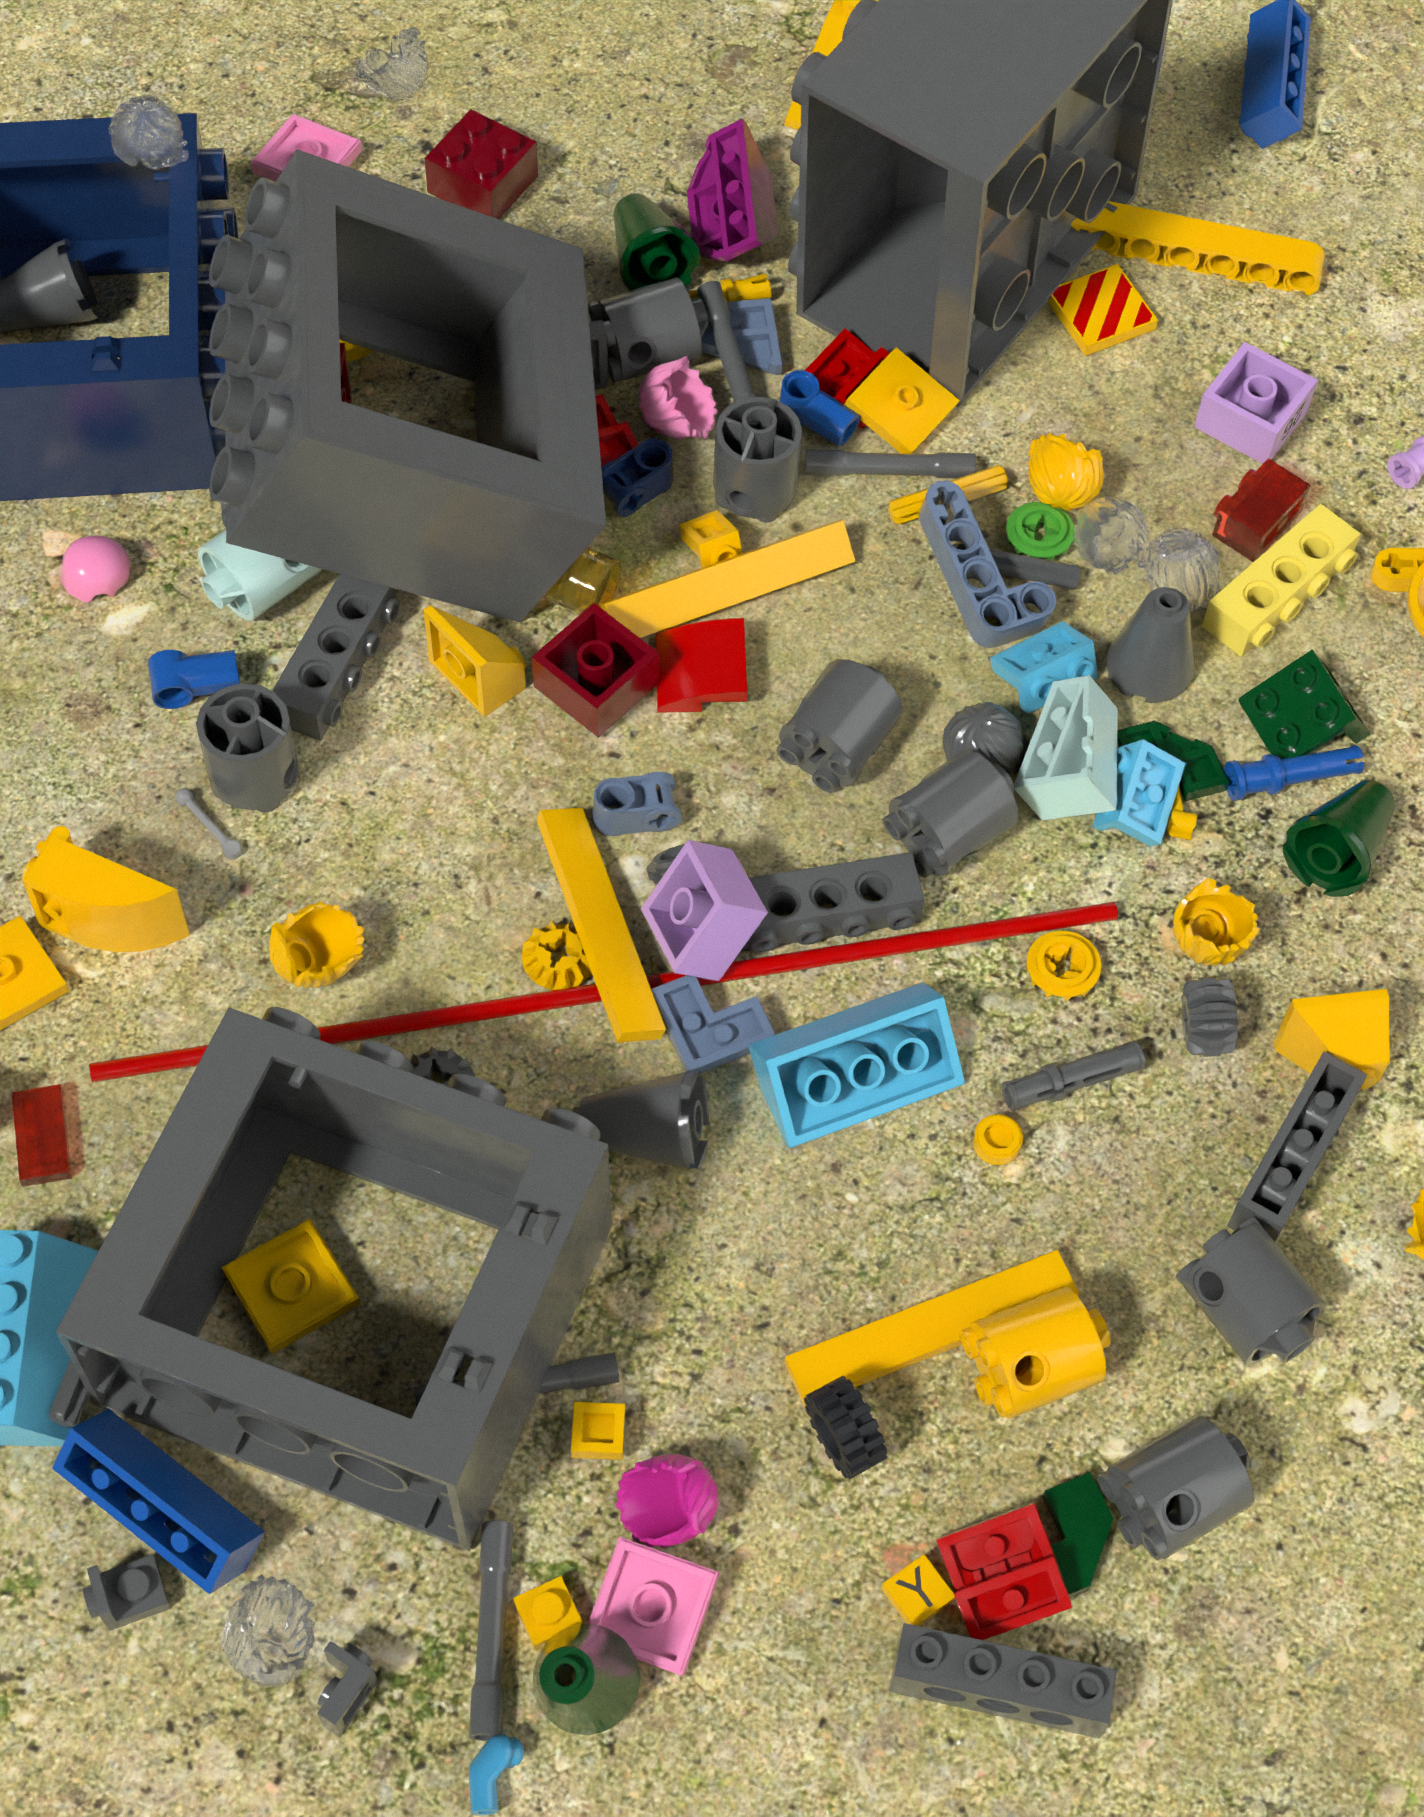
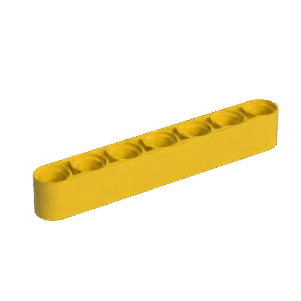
M1108 201V203L1117 207L1114 213L1104 208L1098 217L1090 223H1086L1079 218H1076L1071 223V226L1076 231L1083 229L1089 231L1088 233L1106 232L1091 251L1098 249L1108 251V255L1132 259L1137 257L1147 259V263L1171 268L1172 265L1187 268L1186 271L1212 276V273L1226 275V279L1252 284V281L1265 283V287L1292 292V289L1306 292L1305 295L1308 296L1317 292L1320 287L1325 252L1321 246L1311 241Z

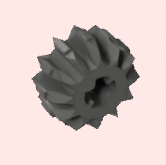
M1201 977L1198 980L1187 981L1181 996L1182 1027L1187 1050L1191 1055H1203V1057L1221 1056V1054L1233 1053L1237 1046V1025L1239 1024L1237 1019L1236 993L1233 991V985L1229 979H1218L1216 977Z

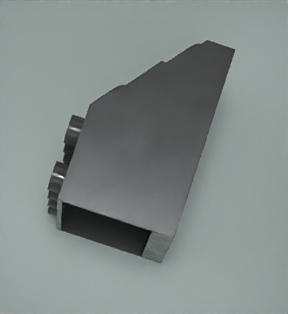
M861 0L852 10L846 22L842 41L828 56L820 52H814L808 56L799 68L792 85V100L801 105V127L795 135L790 150L791 161L800 166L799 186L793 195L789 207L790 218L798 222V241L792 250L788 262V271L797 277L796 314L835 337L846 328L874 353L881 346L889 353L897 347L960 401L957 407H959L1049 301L1051 294L1060 284L1065 282L1106 233L1105 231L1088 233L1089 231L1083 229L1076 231L1071 226V223L1076 218L1090 223L1098 217L1104 208L1113 213L1117 210V207L1108 203V201L1129 205L1137 196L1173 0Z

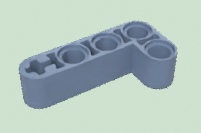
M946 480L937 481L932 484L927 490L920 508V524L972 639L982 647L994 648L1042 631L1056 606L1057 600L1054 591L1047 584L1038 581L1028 582L1007 589L961 488L955 483ZM950 541L961 542L967 549H957L952 546ZM967 579H977L983 584L984 588L973 587ZM1024 604H1034L1041 613L1029 611ZM984 617L996 618L1001 623V626H991Z

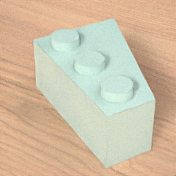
M1090 675L1054 681L1052 683L1014 783L1015 791L1041 820L1116 811L1118 709Z

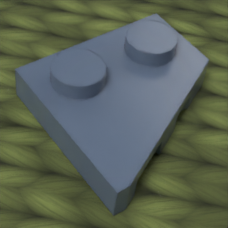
M771 298L727 302L730 322L744 365L774 375L782 374L783 365ZM709 326V329L704 332L701 338L702 352L720 358Z

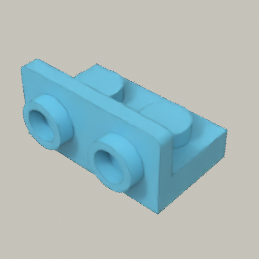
M1064 621L990 657L993 673L1018 690L1020 707L1028 714L1044 706L1054 681L1088 675L1093 680L1098 677L1093 641Z
M1139 740L1119 747L1117 749L1116 811L1096 813L1093 827L1100 831L1115 827L1150 847L1161 844L1185 763L1145 740Z

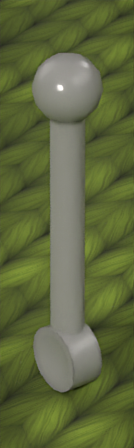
M179 789L176 793V801L182 806H187L220 842L223 854L227 859L235 860L239 858L242 853L240 843L237 840H229L193 800L194 794L190 789Z

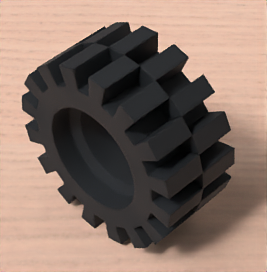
M841 1376L805 1395L804 1402L807 1405L805 1409L811 1417L809 1421L812 1428L818 1434L816 1437L820 1444L823 1443L825 1453L829 1459H833L835 1468L841 1471L842 1476L851 1479L887 1459V1448L883 1444L885 1440L877 1429L879 1428L878 1422L872 1418L867 1402H863L862 1394L858 1389H854L853 1383L849 1379L846 1380L845 1376Z

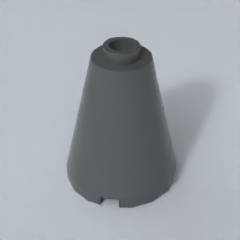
M67 238L57 241L0 280V333L87 322L100 316L99 311L90 307L98 303L81 259L72 261L67 251L75 248Z
M1160 587L1152 590L1111 643L1107 655L1106 669L1111 682L1123 694L1129 697L1135 694L1145 697V702L1160 703L1176 698L1185 692L1194 675L1195 659L1190 605L1186 596L1180 591L1170 587Z
M685 1071L582 1098L579 1107L573 1108L572 1112L588 1119L599 1129L601 1134L599 1141L608 1144V1151L686 1169H701L705 1162L708 1140L699 1139L702 1135L703 1125H709V1109L705 1081L703 1077H697L698 1071Z

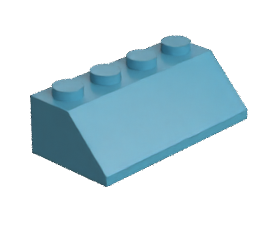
M924 982L748 1045L760 1089L789 1148L965 1084L944 996Z
M0 1230V1446H63L70 1429L74 1427H62L49 1419V1411L70 1361L56 1330L94 1261L98 1250L41 1231Z

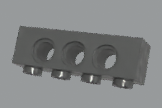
M339 574L272 690L277 693L287 706L292 731L321 741L329 726L334 727L338 723L342 714L344 699L348 692H354L357 689L361 680L363 665L368 657L373 658L376 655L381 643V633L386 624L391 625L398 615L400 600L396 599L394 588Z
M912 852L749 878L768 913L740 952L748 950L766 952L779 945L797 942L802 945H809L828 937L840 935L858 937L871 930L883 928L902 930L912 926L914 923H920L925 899ZM875 896L878 897L880 901L872 902L866 900L863 897ZM830 903L834 905L835 908L824 909L818 906V904ZM783 910L790 913V915L777 916L772 912Z
M1323 1051L1238 1201L1227 1227L1235 1231L1246 1220L1255 1217L1276 1242L1368 1074Z
M903 1623L898 1639L889 1692L1100 1739L1110 1721L1117 1670Z

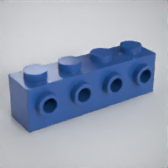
M1276 0L1250 14L1239 124L1242 132L1247 137H1251L1262 149L1302 130L1311 17L1296 0Z
M110 1409L72 1427L52 1467L54 1471L208 1594L213 1593L246 1571L266 1532Z

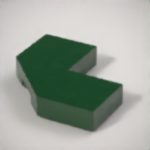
M1156 721L1117 730V749L1139 740H1145L1185 763L1179 783L1180 792L1185 802L1227 791L1230 782L1213 746L1198 739H1195L1193 742L1170 732V727Z
M1091 1472L1047 1489L1042 1495L1063 1539L1051 1544L1070 1598L1088 1591L1114 1519Z

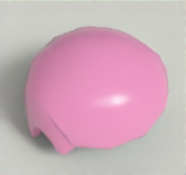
M97 535L82 537L72 542L65 551L62 560L61 582L68 594L83 602H91L93 597L99 594H107L113 597L117 590L128 581L131 560L124 547L113 538Z

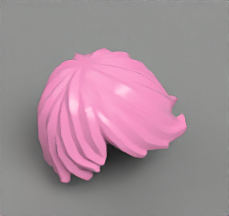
M687 356L654 367L646 374L639 389L640 403L638 407L643 411V418L646 424L654 431L667 437L683 440L685 437H702L706 439L708 431L713 430L715 425L714 415L717 414V409L714 408L717 402L714 401L711 394L712 388L704 385L698 377L700 374L699 370L689 369L690 362Z

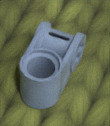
M652 772L646 775L608 778L601 781L594 790L592 816L594 827L600 833L607 836L648 831L663 832L677 827L683 818L681 809L675 806L673 791L676 787L674 776L667 772ZM616 805V806L621 807V808H619V809H610V808H608V807H606V806Z

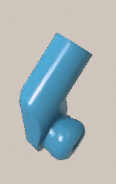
M500 1734L489 1738L470 1763L469 1784L472 1815H490L498 1812L496 1779L506 1767L513 1768L515 1765H519L524 1756L523 1745L516 1737L508 1738L505 1734Z

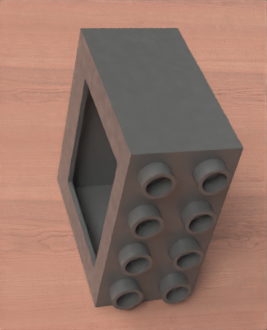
M296 149L276 182L262 177L255 183L246 206L245 231L240 239L224 235L216 246L210 265V285L225 291V304L221 306L214 319L210 334L209 350L212 356L225 359V374L220 378L214 390L209 420L212 427L226 431V446L222 448L215 460L210 478L209 492L213 501L226 504V543L521 622L606 527L583 249ZM339 340L472 381L474 383L477 442L342 402Z
M228 1007L60 1322L56 1333L95 1406L105 1410L110 1409L114 1413L470 1552L537 1399L545 1373L555 1358L611 1230L608 1144L599 1141L601 1137L600 1131L592 1122L572 1111L561 1108H549L544 1111L540 1120L504 1107L506 1104L504 1095L496 1087L480 1078L466 1074H454L450 1077L447 1086L412 1074L413 1066L411 1062L399 1051L383 1043L363 1040L358 1042L354 1052L319 1040L321 1034L318 1028L308 1019L291 1010L270 1007L266 1009L262 1019ZM290 1153L498 1229L412 1419L198 1338L227 1280L223 1274L222 1267L238 1258ZM465 1358H469L472 1362L465 1375L464 1387L454 1384Z

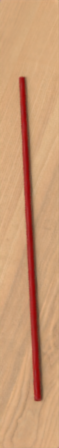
M1115 902L741 960L732 962L719 981L700 977L696 978L700 986L1107 922L1118 919V910ZM674 971L646 975L651 989L686 976L674 973ZM589 984L317 1028L321 1034L319 1040L329 1044H338L602 1002L596 984ZM208 1045L89 1063L91 1081L93 1083L197 1066Z

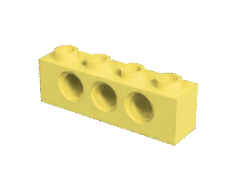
M1318 505L1209 601L1202 627L1240 657H1243L1254 646L1261 648L1271 638L1278 624L1282 621L1285 623L1292 621L1301 610L1306 599L1310 596L1314 599L1317 598L1326 589L1334 574L1337 572L1344 574L1353 565L1358 556L1355 548L1361 533L1324 505Z

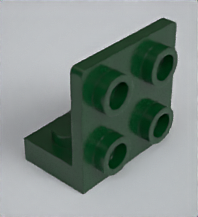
M1313 649L1242 695L1238 700L1270 754L1276 755L1280 759L1307 755L1344 732L1355 744L1370 735V732L1334 675Z

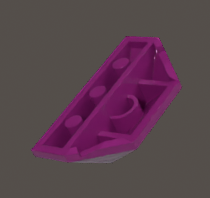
M743 118L708 136L704 146L706 151L696 166L687 190L691 236L699 248L700 257L727 262L779 236L771 175Z

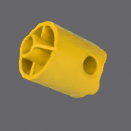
M1069 1287L1056 1289L971 1322L969 1328L961 1330L959 1333L966 1355L969 1359H974L980 1376L974 1378V1384L981 1402L985 1407L994 1404L1002 1418H1014L1100 1384L1104 1382L1106 1377V1361L1103 1349L1111 1344L1107 1325L1100 1312L1096 1308L1087 1310L1077 1294Z

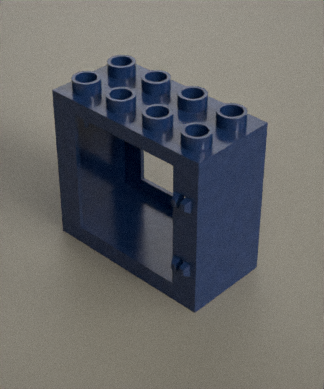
M197 113L0 123V280L57 241L66 238L75 248L67 251L72 261L81 259L88 276L169 272V335L126 338L106 336L96 337L91 340L0 345V501L209 489L215 460L222 448L226 446V431L212 427L209 420L214 390L220 378L225 374V359L212 356L209 350L211 329L219 309L225 304V291L210 285L209 271L214 251L220 239L224 235L238 239L239 237L235 208H214L213 200L229 199L228 169L224 147L203 148Z

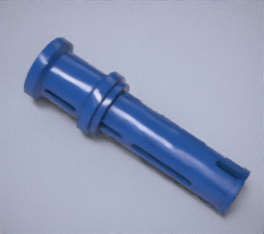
M1353 745L1348 748L1280 759L1276 755L1268 754L1262 756L1260 761L1239 764L1236 760L1228 761L1224 766V772L1230 782L1227 793L1231 800L1239 801L1244 799L1246 794L1266 791L1269 795L1278 794L1284 789L1285 785L1349 774H1361L1364 770V762L1355 763L1352 761L1346 763V760L1362 758L1363 754L1359 746Z

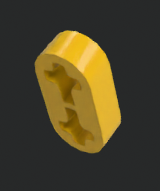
M1424 548L1383 549L1377 554L1370 572L1372 582L1384 591L1408 592L1415 572L1424 563ZM1385 566H1392L1393 571L1397 572L1398 574H1393L1391 572V569Z

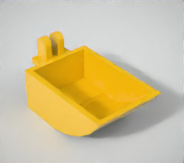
M65 826L55 827L44 842L39 841L35 847L38 857L31 858L25 867L22 881L39 926L83 946L110 952H141L167 946L190 936L177 889L74 845L70 832Z

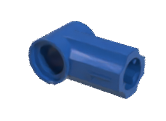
M796 370L785 375L782 380L779 402L792 409L799 418L801 426L806 425L838 447L840 445L844 446L852 438L855 429L860 423L861 415L820 390L819 382L812 373Z
M162 650L156 652L148 659L152 701L160 708H181L189 704L193 696L213 694L224 687L240 684L235 650L188 657L185 653L178 650Z

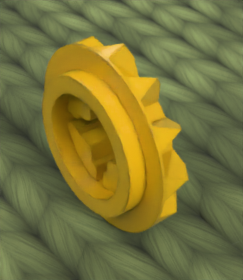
M551 919L545 927L540 929L534 927L531 936L527 941H523L522 965L525 973L534 983L543 988L558 990L577 987L592 974L572 921L567 924H556ZM564 942L566 943V952L570 957L562 956L553 968L551 952L548 950L556 951L558 946Z
M1053 931L1040 936L1031 945L1027 954L1025 970H1028L1032 986L1037 985L1041 988L1047 998L1055 995L1063 997L1067 1002L1074 996L1081 995L1085 997L1088 991L1094 985H1097L1102 965L1097 949L1088 939L1070 931ZM1070 954L1071 971H1066L1063 976L1056 977L1055 964H1060Z

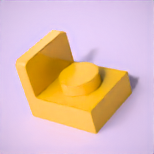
M718 510L679 524L681 539L699 557L701 568L743 553L738 530Z

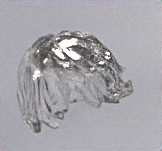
M411 27L407 30L402 29L398 36L394 35L391 39L390 54L376 48L373 53L371 50H367L366 60L358 58L356 61L358 64L356 66L357 79H361L370 90L388 100L401 101L413 98L417 91L424 88V82L428 79L429 70L428 57L424 47L425 41L419 40L417 35H420L419 30L416 27Z
M148 94L128 98L126 102L118 106L117 111H115L113 118L110 120L111 124L109 127L114 155L128 163L131 167L136 166L140 161L146 168L159 170L162 167H174L175 164L188 159V151L183 150V147L188 143L182 139V122L178 118V113L173 111L170 103H165L157 96Z
M1104 496L1085 504L1084 509L1080 511V516L1077 518V523L1073 525L1074 545L1077 547L1080 558L1093 565L1094 568L1104 569L1106 573L1112 571L1114 575L1123 569L1129 568L1128 563L1130 561H1139V551L1144 553L1151 547L1150 531L1144 521L1143 513L1137 506L1122 497Z
M1186 527L1166 530L1149 543L1140 560H1138V567L1144 568L1142 579L1144 581L1148 580L1151 590L1160 587H1170L1180 591L1189 601L1190 612H1196L1199 608L1206 610L1209 601L1220 591L1218 552L1214 545L1206 537L1202 536L1201 532H1195L1193 529L1189 530Z
M261 1574L256 1578V1581H250L249 1584L241 1589L242 1597L230 1609L224 1625L222 1650L228 1656L230 1665L241 1674L242 1678L249 1679L251 1683H256L257 1686L265 1688L274 1686L278 1688L282 1684H288L292 1679H297L299 1674L306 1668L305 1660H307L309 1650L316 1641L312 1630L315 1622L308 1617V1614L314 1607V1603L305 1599L302 1591L298 1590L290 1581L287 1582L285 1579L277 1580L273 1576L266 1578Z

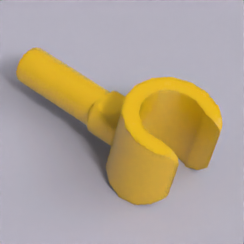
M1178 786L1171 809L1167 834L1172 837L1191 840L1193 829L1196 826L1197 814L1183 811L1180 786Z

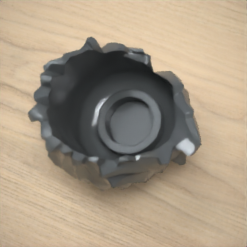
M985 702L983 704L978 703L965 706L963 710L957 711L944 728L942 743L947 761L961 751L969 749L979 753L990 763L1000 765L1011 777L1012 773L1017 774L1019 772V767L1022 765L1030 741L1027 740L1025 733L1021 730L1022 724L1011 713L1000 705Z

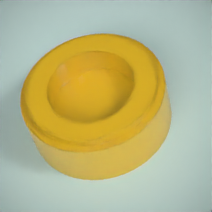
M1001 1114L989 1115L983 1118L976 1126L973 1137V1147L978 1157L992 1165H1005L1012 1162L1018 1156L1023 1142V1133L1018 1123L1012 1118Z

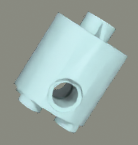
M226 529L203 544L198 550L199 561L205 573V577L200 582L208 598L218 608L222 609L228 606L236 615L247 621L254 620L321 573L322 570L317 567L226 543Z

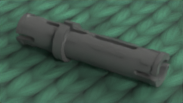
M1134 1040L1116 1048L1079 1058L1063 1065L1055 1066L1050 1063L1041 1066L1039 1072L1003 1082V1097L1007 1107L1011 1108L1012 1112L1040 1101L1050 1100L1051 1102H1056L1064 1099L1065 1094L1105 1082L1127 1073L1144 1070L1146 1067L1145 1056L1139 1043L1137 1044Z

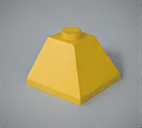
M432 605L423 609L429 661L484 717L526 689V662L522 654L514 646L507 647L495 634Z
M1387 989L1292 999L1273 1041L1275 1051L1310 1074L1323 1051L1368 1074L1360 1090L1374 1086L1376 1083H1379L1390 1062L1389 995Z

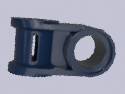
M647 439L642 441L624 455L601 467L603 493L614 504L613 509L618 516L628 517L634 514L641 506L671 488L673 484L672 449L663 440Z

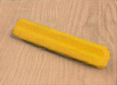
M996 465L951 480L950 482L958 485L967 501H971L1006 489L1008 476L1002 466ZM929 488L890 500L888 512L893 523L901 524L919 518L920 508Z

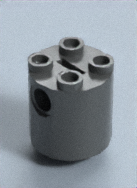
M678 277L588 303L591 322L603 320L607 332L608 373L613 383L647 374L656 366L678 360L684 356H687L689 361L701 358V338L704 332L709 329L707 312L700 298L690 299L687 289Z
M751 397L743 398L729 405L720 414L715 429L713 472L715 500L720 507L728 509L738 516L753 518L767 523L776 520L779 513L786 510L795 499L799 479L802 428L799 418L790 407L776 399Z
M836 659L826 666L803 698L792 719L781 728L779 734L781 743L776 749L777 754L786 763L797 765L804 772L812 775L814 784L823 791L833 793L838 786L846 787L854 784L867 760L876 753L900 719L903 712L901 699L894 688L888 683L886 677L877 669L852 660Z
M242 683L227 686L211 695L199 710L196 727L212 793L221 801L235 808L258 810L260 812L275 810L280 805L281 800L286 798L296 785L299 773L286 704L277 693L262 685Z
M969 749L964 750L926 775L916 787L893 798L889 804V814L883 818V824L893 839L901 840L904 847L909 852H912L917 873L921 877L926 878L932 873L937 876L946 875L957 862L979 852L1016 825L1019 816L1018 806L1014 799V784L1008 773L1000 765L990 763L977 752Z
M1255 1217L1242 1223L1232 1235L1227 1229H1223L1213 1235L1202 1247L1207 1254L1201 1260L1195 1259L1176 1274L1178 1281L1247 1366L1259 1363L1272 1354L1277 1355L1282 1363H1286L1303 1352L1315 1339L1313 1336L1315 1319L1324 1310L1326 1303Z
M1192 1416L1108 1467L1107 1471L1098 1475V1483L1102 1492L1110 1502L1115 1503L1122 1516V1519L1118 1521V1528L1126 1542L1134 1549L1143 1545L1149 1554L1158 1561L1168 1558L1250 1508L1254 1502L1253 1487L1248 1475V1470L1251 1469L1252 1465L1247 1450L1232 1433L1223 1434L1211 1421L1203 1416Z

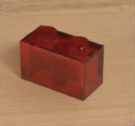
M1268 458L1257 471L1250 469L1239 483L1238 491L1233 496L1227 494L1218 503L1213 513L1217 520L1212 536L1250 561H1256L1302 512L1311 485Z

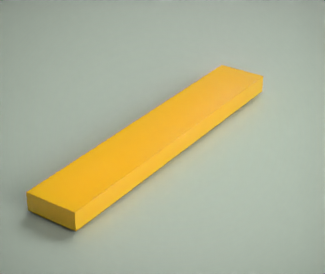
M836 520L600 603V605L609 615L639 638L856 561L844 520Z
M583 808L540 810L536 821L617 1043L661 1039L666 1031L664 1022Z
M1055 1250L785 1356L784 1364L803 1406L806 1407L807 1405L804 1402L805 1395L841 1376H845L846 1380L849 1379L855 1388L962 1345L959 1333L961 1330L969 1328L971 1322L1062 1287H1069L1077 1296H1079L1080 1292L1059 1251Z

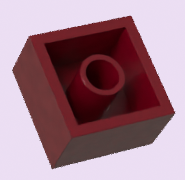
M472 109L461 118L424 158L428 193L441 200L496 219H500L538 177L537 141Z
M592 603L531 657L534 687L598 738L660 683L659 652L595 603Z

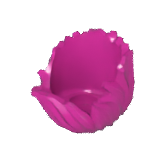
M666 1454L637 1462L635 1467L624 1472L621 1475L622 1480L618 1482L620 1489L617 1492L618 1501L615 1504L616 1508L621 1511L620 1521L623 1523L625 1530L628 1529L629 1532H632V1538L645 1542L648 1547L660 1546L661 1548H666L671 1545L684 1543L700 1533H705L706 1527L713 1520L719 1506L718 1487L714 1482V1478L711 1477L710 1470L705 1468L700 1460L688 1458L680 1454Z

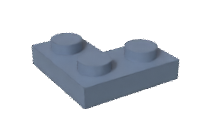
M686 975L651 989L668 1037L685 1071H698L700 1074L751 1054L749 1044L776 1035L757 996L713 1013L697 978L694 976Z

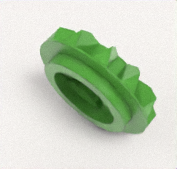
M1042 502L1027 503L1016 508L1010 514L1006 524L1007 543L1015 547L1016 554L1018 555L1024 553L1033 558H1046L1052 561L1059 554L1066 555L1068 548L1074 540V524L1069 515L1061 508L1054 509L1051 505ZM1040 523L1044 524L1045 535L1043 540L1037 541L1034 538V533L1039 528Z

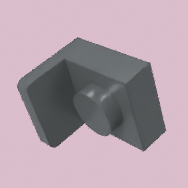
M154 1554L105 1572H101L98 1565L87 1568L91 1585L83 1587L82 1590L91 1618L100 1616L109 1631L171 1609Z
M330 1641L324 1649L327 1661L343 1672L344 1675L341 1679L335 1676L326 1685L318 1699L317 1704L321 1708L317 1714L323 1727L341 1737L378 1681L374 1669L370 1667L373 1660L365 1652L350 1643H347L342 1649Z

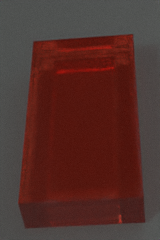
M61 1084L12 1092L19 1181L22 1187L72 1179L64 1092Z

